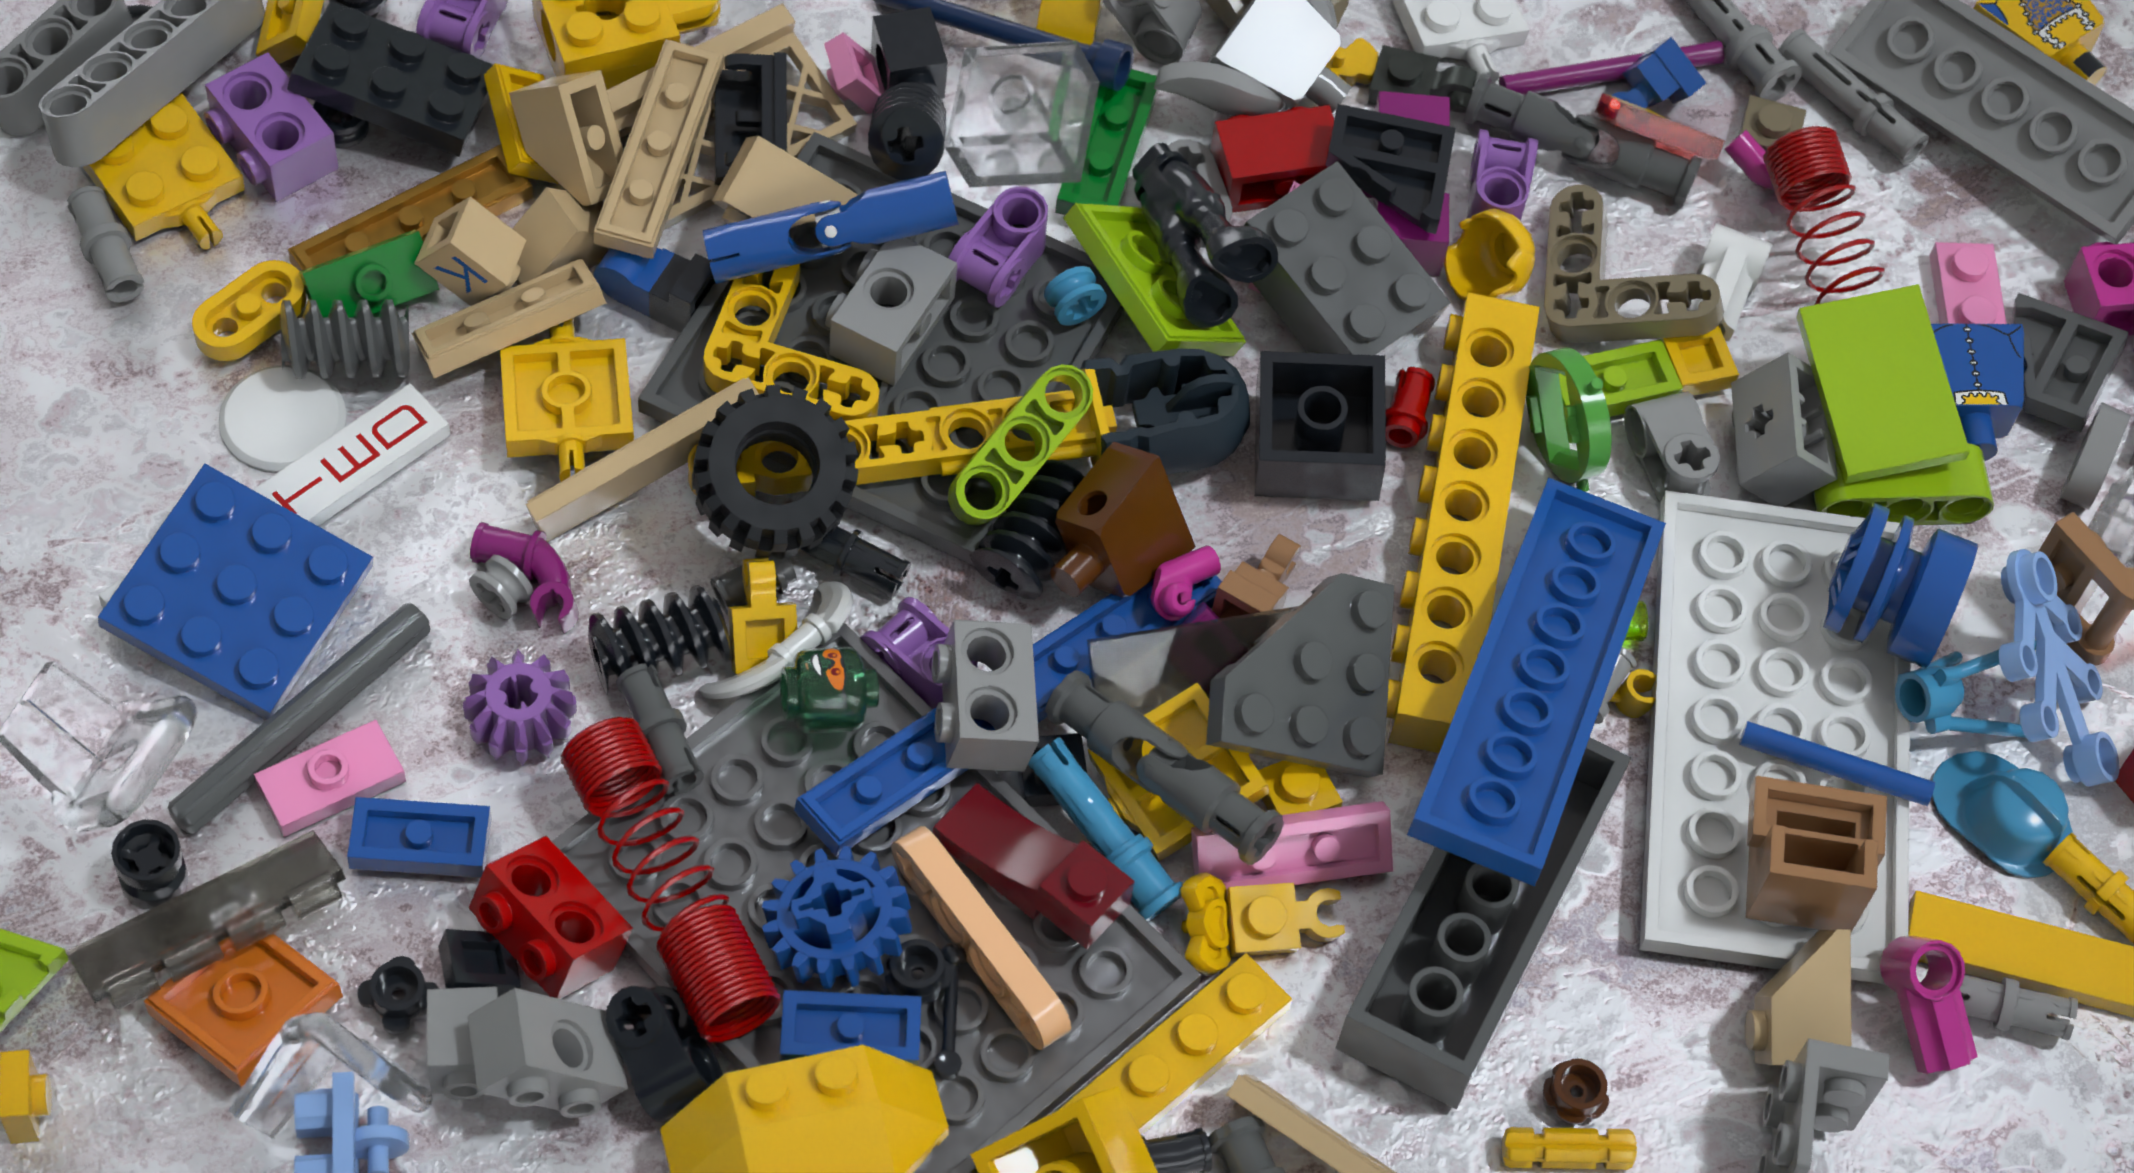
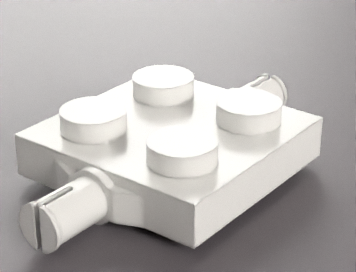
M1392 0L1414 51L1439 58L1464 59L1468 62L1471 69L1477 71L1476 84L1482 73L1491 75L1492 83H1495L1499 79L1500 73L1496 69L1490 53L1497 49L1524 45L1530 31L1516 0Z

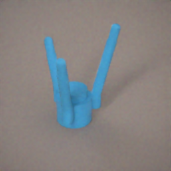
M2036 640L2034 642V650H2036ZM1999 650L1961 664L1959 663L1962 661L1963 656L1960 652L1955 651L1931 662L1927 668L1921 667L1915 671L1899 674L1897 677L1895 700L1898 709L1910 722L1919 723L1925 721L1926 729L1930 734L1950 730L2026 738L2020 724L1951 716L1964 699V685L1961 679L2000 665Z

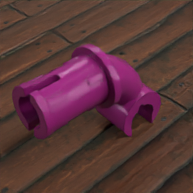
M484 522L479 523L471 541L470 559H472V562L485 564L493 555H500L509 560L529 581L536 579L538 582V587L534 590L530 599V606L538 627L541 628L545 612L559 603L560 607H563L558 617L563 634L571 630L578 621V607L571 591L570 576L565 563L556 550L547 542L546 533L537 530L533 535L490 526Z

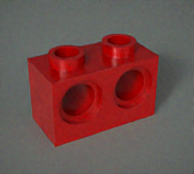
M547 836L487 864L468 907L477 917L483 929L493 934L516 959L524 973L530 979L536 981L550 997L561 999L612 972L633 930V927Z

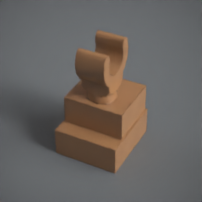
M1280 533L1271 543L1257 569L1242 561L1235 572L1232 570L1228 572L1217 588L1212 611L1240 640L1253 647L1255 646L1253 642L1265 633L1282 613L1289 589L1283 582L1289 577L1296 566V563L1292 560L1301 548V545Z

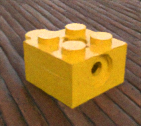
M532 0L533 17L555 76L601 70L606 90L655 67L665 39L680 43V34L716 26L721 15L720 0ZM598 12H609L607 15H596Z

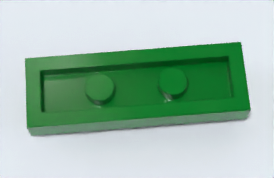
M1131 69L1127 82L1119 91L1096 85L1057 197L1055 213L1066 215L1075 203L1121 205L1159 90L1154 89L1156 75Z

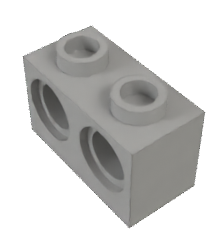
M954 619L944 644H936L932 656V679L934 683L942 684L943 702L938 703L935 714V739L937 742L945 743L946 768L1024 772L1039 743L1032 625ZM970 661L981 662L987 665L991 671L980 670ZM973 719L984 720L990 723L995 730L983 729Z

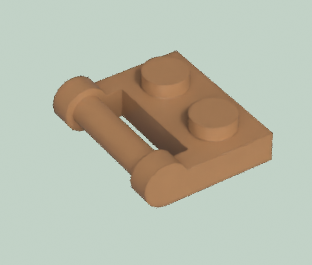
M2072 512L2054 524L2039 551L2045 553L2053 565L2057 578V596L2066 605H2073L2081 619V639L2067 643V645L2087 664L2100 665L2108 659L2114 650V636L2130 612L2134 610V568L2125 567L2106 547L2103 539L2095 531L2090 530ZM2099 586L2109 598L2093 623L2089 624L2080 614Z

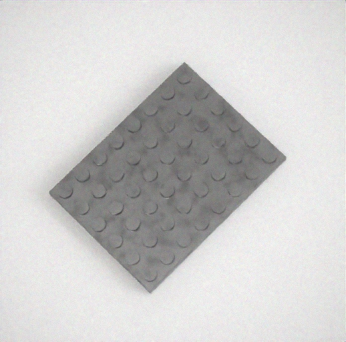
M845 622L837 633L832 634V638L824 645L819 644L797 663L798 667L791 674L760 690L741 696L686 738L698 765L704 772V779L697 787L679 795H674L672 791L642 811L624 817L606 818L603 825L605 835L611 840L619 841L627 830L656 811L670 807H678L684 810L682 821L667 834L643 844L621 847L618 853L619 863L627 869L634 870L642 859L668 841L683 836H694L699 839L698 848L681 863L652 874L636 875L633 881V889L638 896L650 898L657 888L686 869L698 865L714 867L712 878L695 892L669 902L652 904L648 910V919L654 926L665 927L675 915L699 899L714 894L729 896L728 905L736 909L742 925L745 926V931L748 932L751 942L754 943V948L757 949L760 959L763 960V965L766 966V971L769 972L772 982L775 983L774 987L778 989L777 993L781 995L778 1008L763 1024L734 1039L713 1042L738 1070L780 1062L784 990L892 995L885 984V976L889 973L886 963L890 955L884 953L880 957L884 973L881 975H876L866 967L859 971L860 979L858 986L852 987L847 981L846 975L836 976L833 986L830 990L823 989L819 974L814 973L809 980L802 984L797 982L792 966L781 970L777 965L773 950L768 947L762 928L767 923L762 909L763 901L777 900L771 884L775 878L791 881L794 878L790 865L791 862L797 860L808 868L815 864V850L818 849L824 850L828 860L838 859L794 811L796 798L933 710ZM836 647L842 651L846 669L844 692L848 709H846L842 691L835 689L827 677V667L831 665V661L823 657V652L827 649ZM815 653H818L823 678L819 677L812 668L811 657ZM805 663L808 664L809 670H807ZM967 770L851 847L854 861L860 862L870 851L876 853L880 869L892 865L897 871L900 886H905L911 909L908 910L912 930L909 934L898 935L901 944L912 939H923L934 943L941 950L946 944L952 943V941L901 874L893 858L891 845L894 841L919 826H925L933 833V826L976 783L1024 817L1060 836L995 770ZM662 784L656 785L648 794L633 804L612 812L627 810L647 802L659 794L663 789ZM588 813L552 842L633 927L624 950L659 986L672 987L677 990V987L674 986V981L671 980V976L668 974V970L665 969V964L662 963V958L659 957V953L656 950V944L661 932L649 930L643 925L641 914L646 903L635 901L628 895L627 883L631 874L620 872L613 866L612 855L616 845L606 844L598 837L597 827L601 817ZM669 813L652 820L638 829L627 840H635L662 830L678 817V813ZM683 842L670 847L654 857L642 869L658 866L677 858L693 845V842ZM950 854L1056 993L1068 1013L1071 1031L1042 1050L1036 1049L1026 1040L969 963L965 961L959 967L955 1052L959 1054L962 1065L959 1074L952 1080L940 1079L935 1074L933 1068L935 1058L942 1048L944 990L941 989L939 991V997L935 1001L921 1005L918 1066L928 1069L933 1073L949 1126V1135L939 1146H934L924 1162L913 1173H978L970 1154L1046 1117L1199 986L1201 974L1131 905L1086 950L1043 914L1039 913L1034 920L1031 919ZM698 871L672 884L658 897L675 894L693 886L708 874V871ZM721 899L709 902L696 908L695 910L714 904H722L723 900ZM916 970L911 975L915 979H920L924 976V972Z

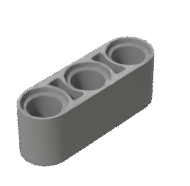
M58 0L0 51V128L4 132L23 136L35 132L44 125L39 109L40 99L134 23L124 0Z

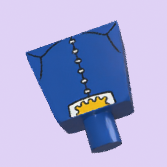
M1931 324L1967 443L1980 447L1983 451L1984 460L1987 461L1998 452L1996 438H2002L2009 434L2022 410L2024 402L2023 325Z

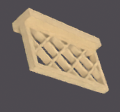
M782 3L695 47L724 54L722 70H728L725 69V56L731 54L774 55V52L786 53L801 73L798 87L787 84V99L794 101L789 123L787 122V153L797 158L814 132L837 142L855 133L857 123L794 34L796 21ZM655 67L607 90L620 138L630 135ZM806 82L812 90L804 89ZM715 90L693 148L688 174L684 173L679 186L684 188L681 200L672 206L664 230L714 205L711 201L720 185H715V181L694 175L700 153L715 157V142L704 140L709 118H715V104L713 103ZM800 103L825 108L835 123L820 131L796 125ZM792 138H793V139L800 140V141H798V142H796V143L790 145ZM690 190L698 191V193L689 197Z

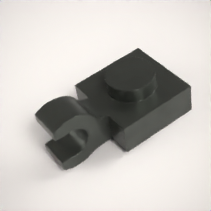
M1382 45L1370 86L1368 104L1376 105L1379 91L1450 97V111L1465 113L1473 93L1477 71L1464 66H1452L1443 71H1437L1439 57Z

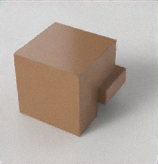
M1755 776L1750 786L1747 832L1749 859L1745 918L1817 930L1840 929L1851 930L1852 932L1877 890L1878 866L1885 856L1887 796Z

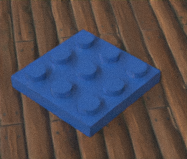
M204 463L99 614L98 624L100 628L268 720L278 711L372 569L373 556Z

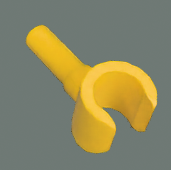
M1646 669L1632 671L1609 702H1615L1618 710L1627 717L1639 718L1645 715L1652 708L1655 698L1643 697L1638 693L1650 691L1656 680V675Z

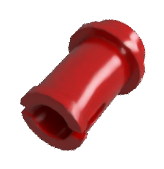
M1407 367V371L1402 368L1396 375V385L1390 407L1385 410L1386 441L1393 446L1400 448L1413 447L1428 432V422L1425 419L1431 393L1435 388V379L1427 370L1419 367Z

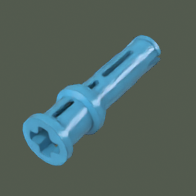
M1060 737L1056 738L1051 742L1052 746L1047 744L1034 754L1028 766L1044 782L1054 795V798L1093 848L1135 881L1131 902L1144 919L1148 922L1182 897L1180 888L1183 882L1174 883L1151 853L1154 845L1148 837L1144 838L1142 834L1135 836L1089 775L1075 760L1072 753L1065 746L1064 741Z

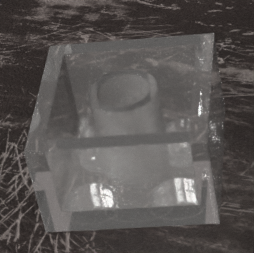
M1062 41L965 48L944 148L969 188L1081 182L1099 80L1078 42Z

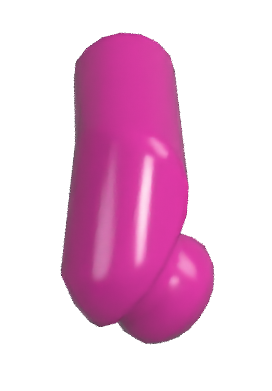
M1747 130L1743 131L1724 150L1753 183L1774 190L1763 159L1765 150Z
M1203 546L1158 566L1154 576L1151 603L1156 613L1162 618L1176 621L1191 613L1196 601L1195 599L1191 600L1193 585L1220 573V560L1211 546Z

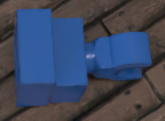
M1670 37L1655 44L1641 55L1638 61L1622 73L1633 88L1628 91L1616 92L1604 98L1600 102L1598 110H1607L1615 103L1623 105L1627 111V119L1620 126L1632 130L1641 122L1643 110L1625 104L1613 97L1643 108H1649L1663 102L1667 98L1672 104H1675L1692 96L1706 84V81L1675 40Z

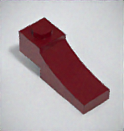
M978 783L933 826V834L950 854L1031 919L1034 920L1039 913L1043 914L1086 950L1130 905L1135 883L1131 877L1084 840L1076 844L1046 830L1006 805Z

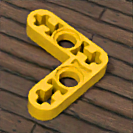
M800 264L774 270L770 279V289L762 286L763 273L733 281L704 351V378L712 391L718 393L737 381L749 377L757 392L763 394L766 385H775L774 381L779 375L795 372L803 375L808 380L809 384L803 390L808 391L806 400L815 405L819 401V383L827 384V390L823 389V400L832 406L829 415L834 420L840 417L844 421L877 417L880 390L877 381L869 373L858 368L774 344L799 284ZM758 306L765 309L769 314V318L761 325L748 326L739 322L735 314L743 307ZM731 358L742 360V365H736L732 372L722 370V365H727ZM764 365L763 382L755 381V375L759 376L760 366ZM780 390V393L792 395V393H787ZM850 393L860 395V400H856L852 407L841 405V400H846Z

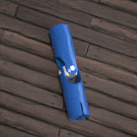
M942 171L865 190L844 205H841L840 201L825 200L703 230V238L708 260H712L709 264L716 284L839 254L851 247V242L882 244L959 225L947 173ZM815 214L816 236L823 247L815 249L800 247L789 234L791 226L800 218Z

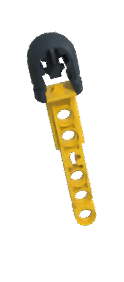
M1171 349L1126 355L1120 364L1109 357L1083 360L1080 370L1091 381L1093 388L1092 403L1088 411L1047 460L1062 461L1090 457L1093 467L1105 450L1113 442H1117L1158 455L1167 475L1198 471L1218 465L1234 453L1250 426V402L1246 384L1237 368L1219 355L1201 349ZM1072 390L1045 393L1047 403L1052 409L1064 413L1072 411L1075 404ZM1022 396L933 407L925 411L846 420L845 423L849 427L846 435L848 442L855 441L856 449L860 454L855 461V468L858 469L856 485L937 474L942 476L958 474ZM1132 404L1137 428L1116 432L1117 424L1113 408ZM970 427L982 434L984 441L978 447L963 449L951 442L949 435L955 429ZM1012 430L1008 431L1005 437V446L1010 456L1018 461L1032 460L1035 454L1034 441L1022 440L1014 435ZM900 438L907 439L909 446L914 447L913 452L909 454L902 453L899 445H895L896 440ZM765 441L754 444L741 453L736 465V474L741 485L754 498L756 491L774 496L809 491L812 484L813 475L807 460L798 450L782 442ZM870 441H877L876 452H879L878 459H870ZM698 444L692 448L688 455V483L691 490L694 458ZM784 451L791 454L796 459L797 464L788 472L774 473L763 466L762 460L771 452Z

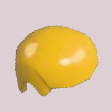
M1495 208L1472 215L1471 218L1460 221L1459 227L1463 229L1462 234L1454 244L1448 246L1444 259L1447 282L1458 298L1465 301L1469 292L1507 300L1519 293L1529 281L1535 263L1533 239L1522 222L1514 215Z

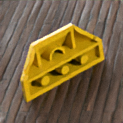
M859 1045L725 1073L660 1128L669 1173H913L924 1162L934 1146H939L949 1135V1126L932 1071L866 1045Z

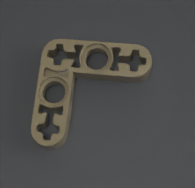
M1580 184L1568 186L1555 195L1549 211L1544 308L1550 331L1557 339L1566 343H1589L1688 337L1707 334L1719 325L1724 315L1719 286L1712 278L1706 275L1679 274L1605 279L1608 221L1602 196L1595 188ZM1586 209V211H1583L1581 221L1583 233H1574L1571 219L1575 217L1576 210ZM1585 254L1592 258L1589 266L1579 272H1566L1560 268L1563 261L1571 255ZM1569 293L1578 294L1581 309H1578L1576 318L1571 319L1565 318V316L1570 314L1571 310ZM1642 299L1650 304L1646 313L1636 318H1625L1618 314L1622 304L1629 300ZM1660 300L1669 301V303H1666L1667 314H1663ZM1691 300H1703L1699 303L1698 310L1687 311V308L1691 305Z

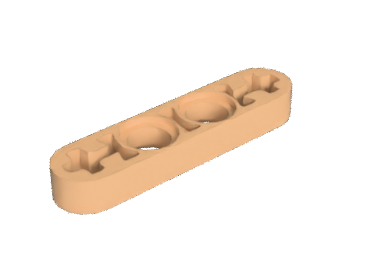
M919 826L894 841L891 845V851L901 874L950 940L960 944L965 949L966 961L1026 1040L1036 1049L1042 1050L1071 1031V1022L1062 1002L936 836L925 826Z

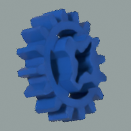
M843 846L836 860H828L824 850L818 849L815 850L814 865L807 868L803 863L794 860L790 863L794 878L791 881L778 878L772 881L771 884L777 900L763 901L762 909L767 921L762 926L769 949L773 950L777 965L781 970L792 966L797 982L804 984L814 973L819 974L823 989L830 990L836 976L846 975L849 984L855 987L859 985V971L866 967L878 976L884 973L880 959L884 953L900 957L903 949L898 935L911 933L912 926L908 915V910L911 909L905 886H900L896 869L892 865L880 869L876 853L870 851L860 862L854 861L850 846Z

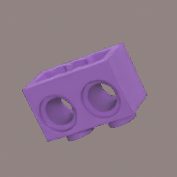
M267 52L205 84L210 110L204 113V118L210 132L219 144L224 145L229 142L237 152L238 164L248 181L253 186L261 183L272 198L278 202L336 171L339 167L333 131L304 96L287 90L290 78Z

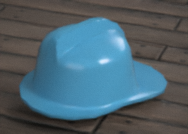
M1979 751L1958 753L1941 763L1932 778V781L1935 782L1932 799L1937 812L1951 828L1982 851L1993 863L2010 874L2024 878L2045 877L2054 872L2042 862L2073 831L2068 818L2069 808L2065 794L2053 779L2043 772L2028 768L2019 769L1998 755Z

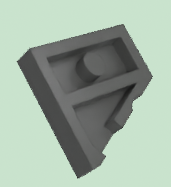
M2018 293L2015 298L2012 315L2013 324H2022L2024 330L2023 412L2081 433L2126 346L2129 332Z

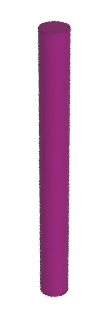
M1721 41L1680 47L1695 68L1724 62L1725 53ZM1644 53L1503 75L1499 77V85L1525 95L1528 91L1538 94L1624 80L1626 78L1622 73L1638 61V58Z

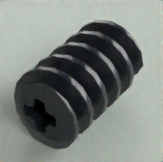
M900 82L888 87L878 97L870 121L868 149L873 162L884 174L897 180H909L928 175L938 166L945 147L947 111L941 97L932 88L919 82ZM904 127H909L911 135L906 134Z
M1053 459L1047 460L1006 509V512L996 519L993 523V530L989 531L980 540L979 549H975L970 554L972 564L979 574L988 582L1006 592L1013 593L1024 599H1037L1043 592L1041 581L1048 582L1052 579L1050 575L1051 568L1068 553L1055 523L1056 514L1083 480V474L1064 462Z
M700 585L692 586L689 590L688 607L677 593L671 592L667 593L664 597L663 614L652 600L645 599L639 604L638 621L624 605L614 610L613 628L599 612L589 617L588 639L591 655L606 695H608L609 676L615 674L618 678L624 671L636 665L646 664L647 667L654 665L658 672L659 662L666 661L674 674L680 676L683 675L684 655L691 654L701 669L708 668L709 648L716 647L726 663L732 661L733 658L730 636L718 601L714 597L711 599Z

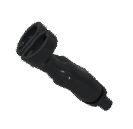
M1157 143L1145 153L1132 170L1133 178L1136 181L1134 194L1141 203L1147 224L1158 245L1160 258L1174 269L1176 293L1181 311L1193 325L1201 328L1215 327L1229 320L1238 308V295L1223 275L1237 282L1244 283L1262 280L1274 270L1278 263L1279 253L1271 237L1257 227L1232 226L1226 220V210L1220 194L1215 193L1208 182L1196 170L1190 167L1182 154L1177 151H1171L1165 143ZM1201 239L1206 247L1207 256L1213 267L1206 262V260L1199 252L1201 248Z

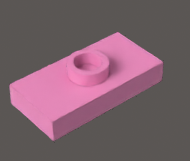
M373 720L254 774L256 785L283 837L354 806L356 797L372 798L406 782L405 771L377 720Z

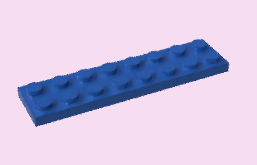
M1548 477L1407 836L1535 887L1546 861L1666 523Z

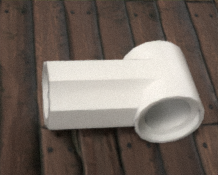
M1716 223L1697 273L1712 278L1719 286L1724 308V315L1719 323V327L1725 341H1730L1748 294L1754 293L1773 244ZM1691 300V305L1687 308V311L1698 310L1699 303L1703 300Z

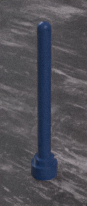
M874 0L879 5L898 11L930 7L934 20L937 23L1084 68V74L1092 77L1094 84L1115 91L1123 88L1132 69L1134 59L1133 47L1112 39H1106L1102 43L1094 41L1091 45L945 0Z

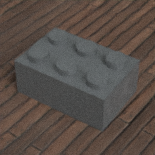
M1338 161L1244 224V226L1257 227L1271 237L1276 245L1279 254L1278 263L1274 270L1264 279L1252 283L1308 353L1383 355L1386 361L1428 332L1451 303Z

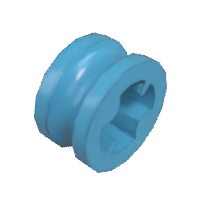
M1078 266L1065 270L1057 275L1044 290V298L1050 307L1055 308L1054 315L1060 324L1068 326L1081 323L1095 315L1105 304L1107 295L1101 285L1095 284L1096 276L1090 267Z

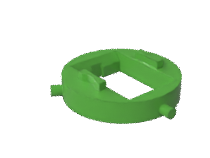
M1564 347L1536 355L1529 366L1530 373L1526 392V404L1530 430L1534 435L1542 457L1552 472L1567 483L1576 482L1577 489L1587 492L1590 490L1588 479L1600 476L1608 465L1612 446L1611 423L1607 403L1602 391L1603 381L1597 378L1590 364L1578 351ZM1559 373L1566 376L1570 405L1563 406ZM1569 443H1576L1577 450L1570 449Z

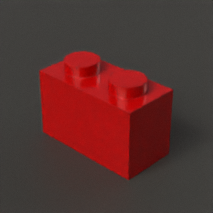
M1330 105L1311 108L1298 106L1283 112L1255 116L1236 115L1227 120L1215 121L1210 151L1214 156L1229 196L1232 213L1267 208L1287 195L1293 182L1302 185L1328 168L1325 164L1334 123Z

